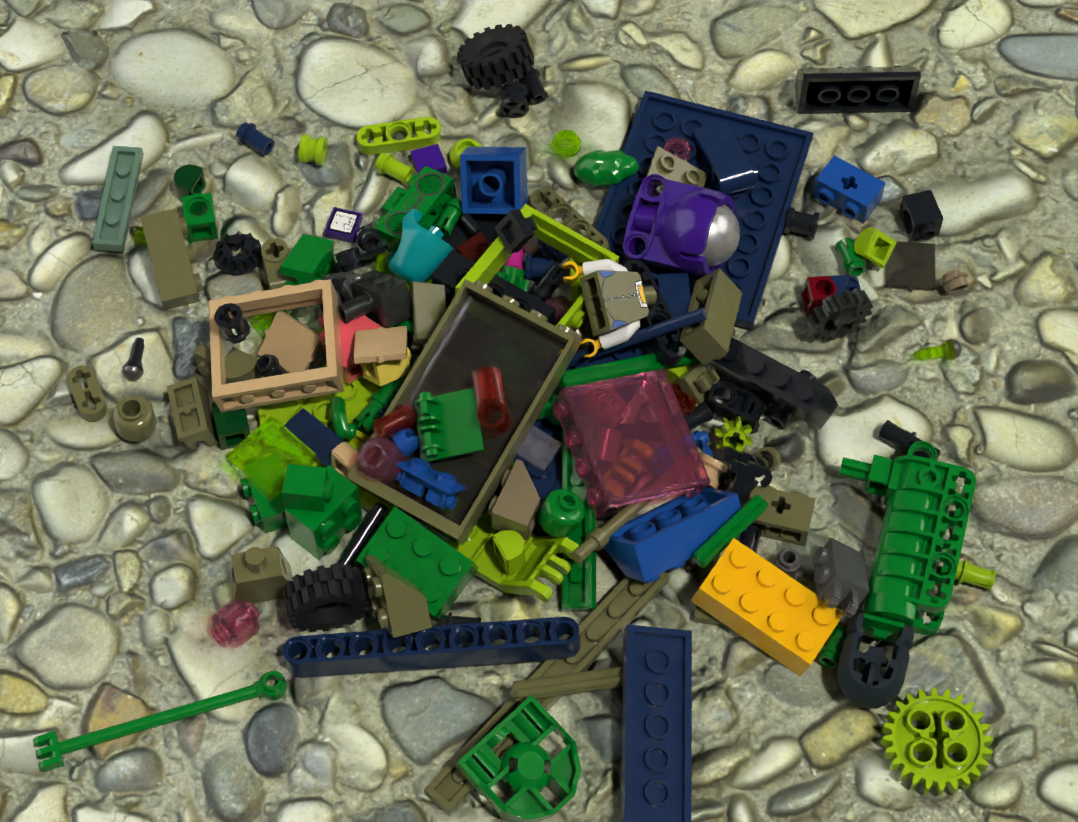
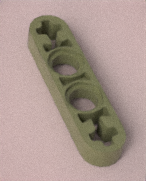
M541 187L534 190L530 196L532 208L554 220L560 214H568L569 217L559 223L575 232L578 230L587 231L584 237L611 251L607 239L553 189ZM544 200L545 202H550L551 208L549 209L548 206L541 201Z

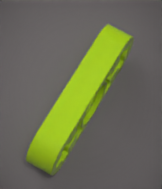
M433 117L367 125L357 132L358 149L366 155L428 147L437 144L441 139L440 123ZM430 129L431 134H426L424 130ZM414 130L416 137H412V131ZM398 131L407 134L403 140H394L391 135ZM382 135H386V141H383ZM367 138H372L374 142L368 143Z

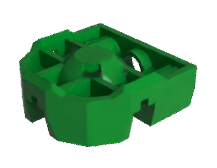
M532 694L454 765L481 796H484L487 801H491L499 817L510 822H538L555 815L575 796L582 771L576 742ZM552 731L557 736L559 735L563 739L562 742L566 745L553 759L539 745ZM510 733L519 743L509 747L499 758L492 749ZM509 759L517 760V771L509 774ZM501 778L505 784L508 782L512 786L511 790L515 792L505 803L490 789ZM546 786H549L561 799V802L554 808L540 794Z

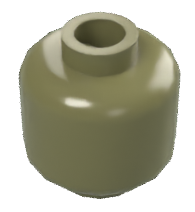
M131 395L118 401L114 407L113 420L118 434L123 439L129 442H139L146 440L155 431L156 417L152 404L146 398Z

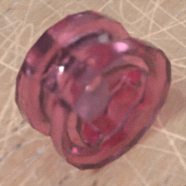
M674 137L665 143L664 150L671 154L672 150H674L676 153L673 155L689 162L691 148L688 141L680 137Z

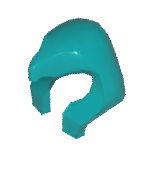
M411 209L403 217L402 236L396 252L391 251L386 259L392 274L408 284H411L413 281L422 283L429 281L433 272L448 254L454 250L441 239L444 234L439 228L431 226L427 230L419 225L423 214L417 209Z

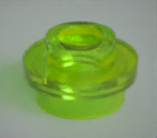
M561 130L552 140V149L556 155L570 158L579 153L581 140L574 131Z

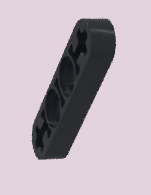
M638 260L627 261L624 264L627 271L637 272L641 276L643 287L652 286L657 294L656 302L648 305L649 315L640 319L642 329L651 326L652 320L663 322L673 318L649 268ZM679 329L648 340L656 358L665 365L675 366L679 364L686 352L687 347L680 341L681 333Z

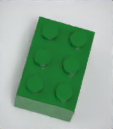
M395 506L356 559L365 567H368L366 556L373 555L418 586L426 596L429 613L439 620H442V615H446L479 569L473 561Z

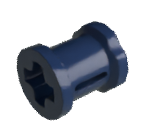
M527 254L525 279L530 281L532 278L542 279L551 267V264L557 266V257L552 255L551 258H539ZM556 273L553 275L552 280L556 278Z

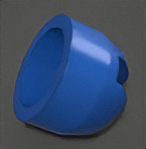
M411 429L399 430L391 436L405 457L411 455L419 445V437L414 436L415 431Z

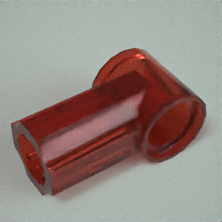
M492 366L479 368L472 372L478 406V420L488 434H504L511 425V418L507 409L501 368ZM499 411L502 413V417L497 423L489 424L486 422L491 412Z

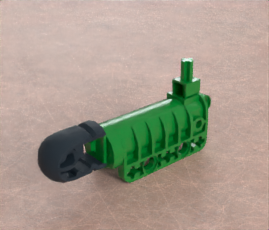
M926 441L914 442L910 446L907 455L895 457V460L874 455L872 464L843 457L839 472L840 476L867 482L865 492L885 496L883 504L887 505L868 581L870 592L864 598L861 613L853 615L848 621L847 637L844 639L838 663L837 678L842 693L850 702L863 708L877 709L885 706L900 693L905 680L910 658L909 650L912 648L914 633L931 635L939 630L953 591L976 486V477L972 471L965 467L937 461L935 447ZM918 451H923L929 455L930 459L920 456H913V454ZM958 477L963 478L965 484L961 493L956 492L957 482L955 481H957ZM950 505L957 507L953 518L948 515ZM947 527L953 530L951 540L943 538ZM936 562L945 563L940 575L935 573ZM935 584L940 586L939 596H931ZM925 612L931 613V620L933 621L929 625L923 624L924 621L921 618ZM863 635L896 643L891 657L892 660L889 662L884 656L885 649L871 645L868 651L861 654L858 649ZM859 660L864 662L863 669H857ZM888 666L885 676L880 674L881 667Z

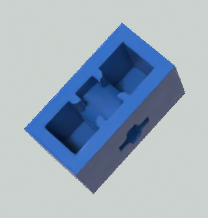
M834 155L816 178L813 197L817 198L822 204L830 205L843 212L848 218L855 219L864 224L882 200L885 182Z

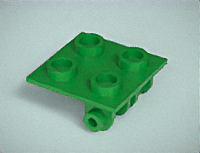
M476 387L433 397L431 392L418 394L419 399L414 400L421 459L431 462L484 450Z

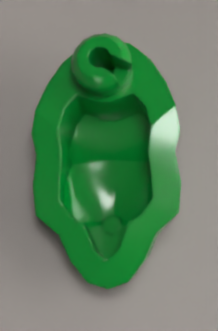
M596 150L584 154L577 160L574 174L577 179L592 186L618 184L624 178L636 173L639 169V163L635 157L625 154L622 150Z

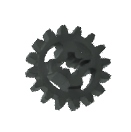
M855 288L850 293L846 289L841 295L835 293L833 296L826 297L822 301L823 305L821 307H814V313L808 315L809 321L806 324L816 340L821 338L822 341H826L829 337L835 340L839 335H850L858 329L857 325L859 323H865L867 321L865 317L872 314L870 309L873 308V304L864 290L859 291L858 288Z

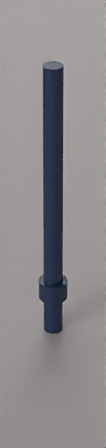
M700 308L637 330L627 342L606 350L600 348L590 358L582 356L591 354L593 346L577 351L565 371H568L569 367L707 320L706 311L704 308ZM560 354L551 357L548 362L529 368L532 380L549 375Z

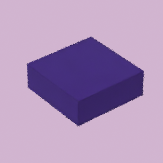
M438 144L410 151V157L417 175L424 166L441 173H447V166Z

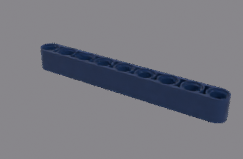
M550 617L432 626V628L393 638L388 630L296 636L285 642L282 653L290 673L295 677L306 678L567 659L578 654L581 649L579 626L574 619L570 617ZM562 635L572 636V638L565 641L558 639ZM530 637L539 638L534 643L525 642ZM499 639L505 640V643H503L502 645L497 646L492 644L494 641ZM464 642L472 643L469 647L466 648L459 647V645ZM429 645H439L435 650H426V647ZM397 647H405V650L402 652H392ZM372 649V652L367 655H359L363 650ZM331 652H339L335 657H327ZM306 654L300 660H293L297 655Z

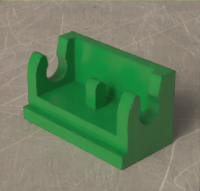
M302 234L280 266L281 274L294 277L298 283L286 281L283 286L311 283L327 276L334 266L331 262L334 260V241Z

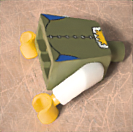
M610 259L583 262V266H578L572 261L565 262L562 265L563 270L570 268L575 271V275L563 277L565 283H574L579 275H584L579 279L593 337L599 335L597 340L588 338L579 343V346L586 342L591 343L593 346V352L582 357L590 358L600 348L606 350L627 342L640 328V319L649 315L648 305L656 302L657 294L654 287H643L641 276L637 272H628L626 267Z

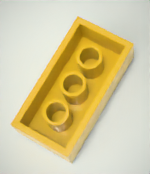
M735 538L732 539L691 599V602L799 676L813 663L843 616L840 610L825 606V602L818 599L814 592Z

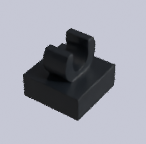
M520 209L511 210L495 227V230L509 254L519 252L535 235L533 231L538 227L532 217L525 218Z

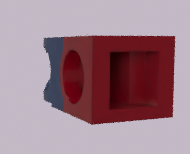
M842 275L807 277L801 292L806 317L814 313V307H821L823 305L822 301L830 295L833 296L835 293L841 295L846 289L850 293L855 288L861 291L858 278Z

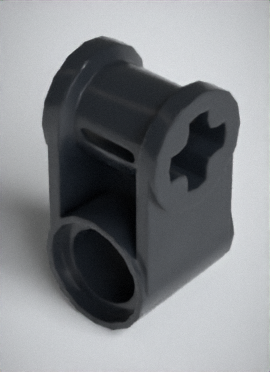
M724 381L717 382L711 386L706 403L712 411L714 420L723 422V418H726L728 421H735L740 416L743 427L751 425V433H756L759 430V419L762 412L766 411L769 406V402L764 396L755 392H749ZM716 399L725 400L727 403H719Z

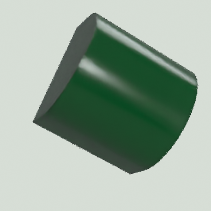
M184 165L174 173L175 187L180 202H182L183 196L202 193L206 187L204 173L199 166Z

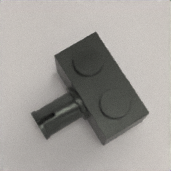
M378 270L362 274V279L352 283L356 298L337 306L339 316L344 323L366 315L372 321L389 328L413 317V305L406 282Z

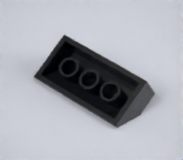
M913 66L800 68L797 70L795 82L797 114L913 112L921 72Z

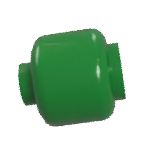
M556 489L548 494L539 508V524L551 536L558 538L567 537L575 532L584 518V503L573 491Z

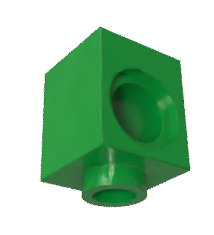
M195 193L190 196H183V214L189 235H187L189 243L219 239L212 193Z

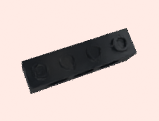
M455 250L448 254L431 275L432 284L445 285L446 302H452L455 297V287L476 263ZM496 274L487 284L492 288V293L502 298L503 295H507L520 303L519 308L530 312L531 309L536 310L548 318L546 322L555 325L554 307ZM465 312V313H464V314H466L467 316H470V317L473 316L472 314H470V313H468V312ZM485 323L491 330L496 332L499 331L491 325ZM511 338L512 341H513L514 343H516L517 345L522 346V347L525 346V345H523L522 343H520V342L516 341L515 339Z

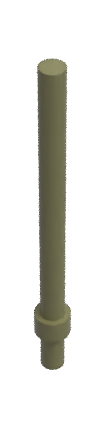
M694 446L601 528L596 527L586 536V541L571 553L573 560L581 563L593 551H600L609 543V537L698 461L697 457L700 453H703L702 450Z

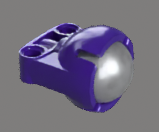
M651 174L643 180L635 198L623 242L624 253L630 259L641 261L645 265L679 273H688V275L702 278L721 268L724 262L733 255L738 246L740 227L734 214V201L732 197L724 192L668 180L658 174ZM663 185L662 193L659 196L653 197L654 190L658 186ZM645 243V250L641 254L636 255L637 247Z

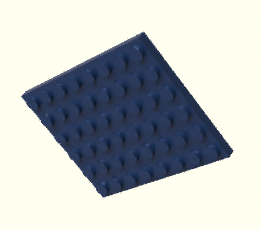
M645 90L623 150L625 154L635 157L639 163V169L636 173L624 178L618 184L610 185L595 229L607 239L611 252L619 256L618 264L624 266L627 261L632 260L623 250L626 227L635 198L643 180L647 176L656 147L659 146L706 172L708 175L703 188L715 190L711 165L694 138L692 129L726 122L751 165L755 164L759 173V181L755 182L754 189L729 194L735 204L734 214L740 227V239L733 255L720 268L742 292L735 325L753 329L814 133ZM645 243L637 247L636 255L641 254L645 250ZM646 265L649 268V270L655 273L656 275L679 273L651 265ZM689 275L690 293H693L695 282L701 277Z

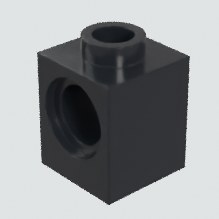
M927 190L902 197L899 215L910 241L929 240L939 235L943 216L932 191Z

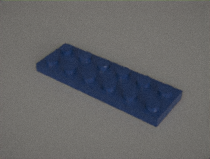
M627 624L624 628L621 822H691L692 631Z

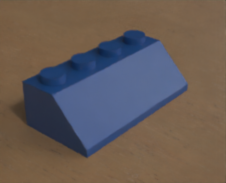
M699 486L628 521L609 537V543L604 548L626 577L640 580L642 583L655 581L660 577L659 574L669 569L672 570L686 564L685 561L692 558L695 551L741 509L738 494Z

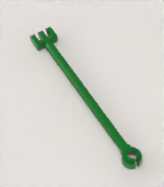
M270 671L265 673L260 681H256L254 685L60 742L55 731L36 736L33 739L34 746L43 747L36 750L37 759H46L39 762L40 771L46 772L65 766L63 754L259 697L261 699L265 697L268 700H278L287 691L285 677L277 671ZM269 680H278L277 685L273 687L267 685Z

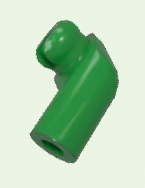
M342 397L332 398L330 401V416L335 434L342 440L344 438L348 440L354 439L357 426L354 423H347L345 400Z

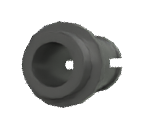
M783 549L776 556L777 568L795 579L796 571L801 567L802 558L794 549Z

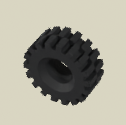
M501 24L496 25L494 29H490V27L484 28L485 32L474 33V38H467L464 41L465 45L459 47L460 52H457V56L466 81L471 87L474 86L478 90L484 87V90H491L492 86L499 89L502 88V84H513L515 78L519 80L523 78V72L528 73L531 70L530 66L534 65V55L524 29L521 30V27L517 25L514 28L512 24H507L505 27H502Z
M331 564L329 568H325L322 565L317 566V570L314 571L311 569L303 571L304 575H295L292 577L293 581H288L285 584L286 587L283 588L289 623H291L293 628L298 627L300 631L309 629V632H316L318 629H322L325 632L329 631L332 627H336V629L343 628V624L348 623L351 625L355 623V618L362 619L365 613L369 612L371 606L363 571H360L356 566L351 569V565L344 564L342 567H339L338 564Z

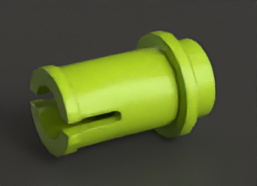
M381 153L375 163V168L378 169L379 174H387L405 185L408 184L414 174L413 167H409L396 160L391 153Z
M964 559V561L959 560L955 580H958L957 584L965 582L990 591L994 584L996 570L970 564L968 559Z

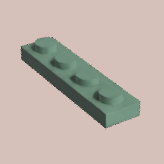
M113 146L92 241L94 250L124 252L144 156L141 147Z

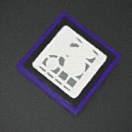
M334 207L325 229V237L354 243L356 231L360 228L363 221L362 213Z

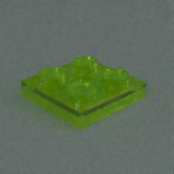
M270 416L225 456L226 462L270 501L283 491L288 464L311 466L317 460L316 453L273 416Z

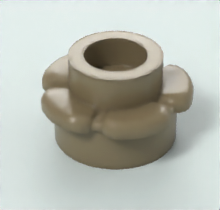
M955 269L942 276L943 281L940 283V288H944L947 295L954 294L969 286L967 281L968 274L961 273L959 269Z

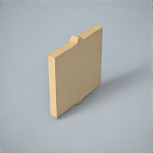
M277 311L270 328L265 330L266 336L257 354L259 356L265 354L276 356L279 359V364L290 373L308 370L310 363L315 361L314 355L321 343L320 334L284 311Z
M407 326L379 327L378 329L355 331L354 364L383 363L389 360L407 359Z

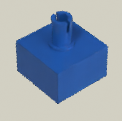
M467 147L460 154L462 213L508 214L511 210H521L525 204L528 205L526 147Z

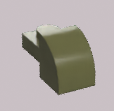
M200 344L194 352L197 369L204 376L211 378V350ZM233 347L229 354L225 356L226 384L262 378L256 368L258 358Z

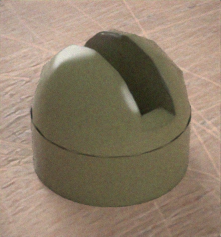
M773 447L760 448L754 454L763 459L766 468L770 472L775 471L780 466L781 454ZM767 453L770 457L774 459V462L768 457L764 456V454Z

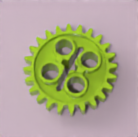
M932 687L930 695L926 696L925 692L920 688L918 689L916 699L907 693L904 698L905 704L896 701L893 708L895 712H888L886 720L889 723H884L882 732L886 736L882 737L881 745L889 748L885 750L883 757L886 759L894 758L889 769L891 771L902 770L899 781H903L908 777L911 778L910 788L912 790L920 783L923 785V791L926 795L931 787L936 788L938 796H942L945 787H948L952 795H955L958 790V784L967 790L971 784L970 779L977 782L981 776L980 771L985 772L989 764L986 760L990 759L993 753L991 749L987 748L991 746L993 737L985 735L991 726L990 724H980L984 716L983 712L975 714L971 712L975 704L973 701L967 705L961 703L963 694L960 693L955 699H951L950 689H946L943 696H938L936 688ZM932 714L938 716L937 741L939 744H942L938 753L941 769L936 767L937 742L936 739L932 738L935 732ZM920 721L926 726V729H916L911 722ZM953 721L958 724L960 729L952 730L947 727L945 722ZM917 752L923 753L928 757L929 761L921 762L913 754ZM948 753H957L963 761H952L948 757Z

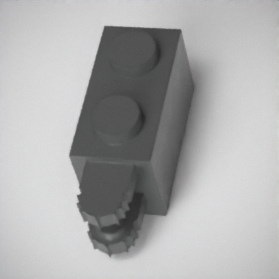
M830 538L824 547L821 546L816 550L812 559L817 598L824 601L825 606L831 609L836 607L843 611L844 616L851 618L855 615L859 604L870 592L864 554Z

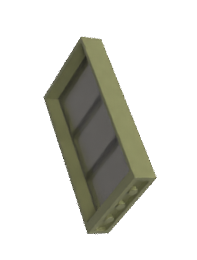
M466 279L347 476V479L361 490L392 507H397L408 516L462 546L465 544L500 484L505 471L511 465L579 348V343L575 337L576 333L567 326L559 324L556 327L546 322L548 318L533 309L527 312L519 308L520 303L507 295H503L500 298L493 294L492 288L483 282L476 281L474 284ZM476 387L484 450L428 462L430 468L455 476L457 478L456 482L467 487L466 490L455 493L454 497L457 498V504L454 509L449 510L447 508L442 510L425 500L429 490L427 487L421 497L400 487L396 477L403 469L396 465L399 462L412 458L421 459L420 445L411 455L405 457L391 436L402 429H411L415 431L414 436H418L414 400L419 399V393L431 392L433 397Z

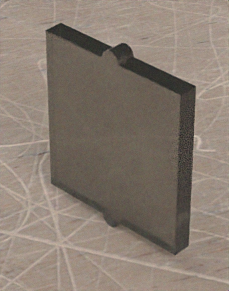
M908 240V242L896 241L897 243L885 265V288L907 289L908 292L913 290L935 291V244L913 243L912 240Z

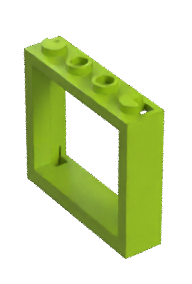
M525 204L520 211L525 218L532 217L538 227L533 231L534 237L583 264V262L610 259L616 263L619 262L618 255L531 206ZM499 236L455 287V295L465 279L474 284L476 281H480L487 285L512 254H509ZM583 293L556 327L559 324L565 325L571 330L574 328L577 330L581 327L587 312ZM473 302L470 303L466 312L548 359L552 357L556 350H562Z

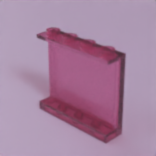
M665 369L566 387L561 390L554 400V415L561 423L566 446L572 451L576 462V472L584 482L588 503L594 508L597 518L602 517L609 508L685 492L687 498L699 496L711 482Z

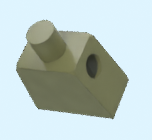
M273 546L262 549L252 547L246 552L236 553L231 556L229 578L234 607L284 598L283 588L286 587L285 584L288 581H293L291 566L279 547Z

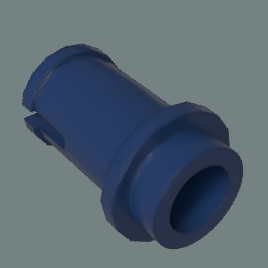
M244 122L236 132L240 143H247L263 156L268 155L275 145V141L257 130L254 123L248 124Z

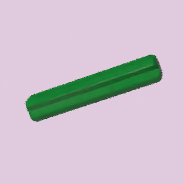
M755 495L695 551L692 556L693 560L701 568H705L730 544L733 538L736 539L768 508L767 501L762 496Z

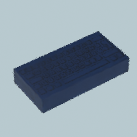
M304 408L281 428V432L285 437L324 468L328 465L331 466L332 450L344 442Z

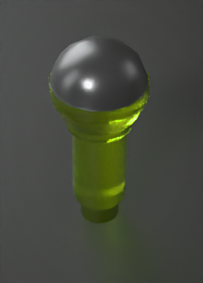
M947 339L939 346L915 351L914 358L915 361H925L941 357L943 359L955 360L961 354V344L957 340Z

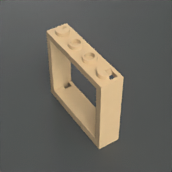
M331 279L315 280L311 283L295 286L285 285L272 290H256L249 294L223 296L220 299L209 300L212 398L220 412L344 392L340 319L337 310L338 295ZM233 303L241 308L243 317L323 304L327 367L226 384L225 343L222 329L217 326L214 320L216 310L224 304ZM228 312L230 318H233L231 312Z

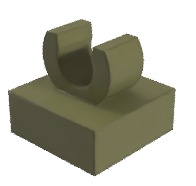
M699 362L693 364L677 380V383L692 406L701 404L708 397L711 386L720 378L713 368L707 370Z

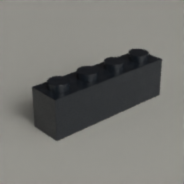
M731 337L728 353L719 360H712L723 378L749 392H755L764 396L769 403L820 430L838 406L828 387Z

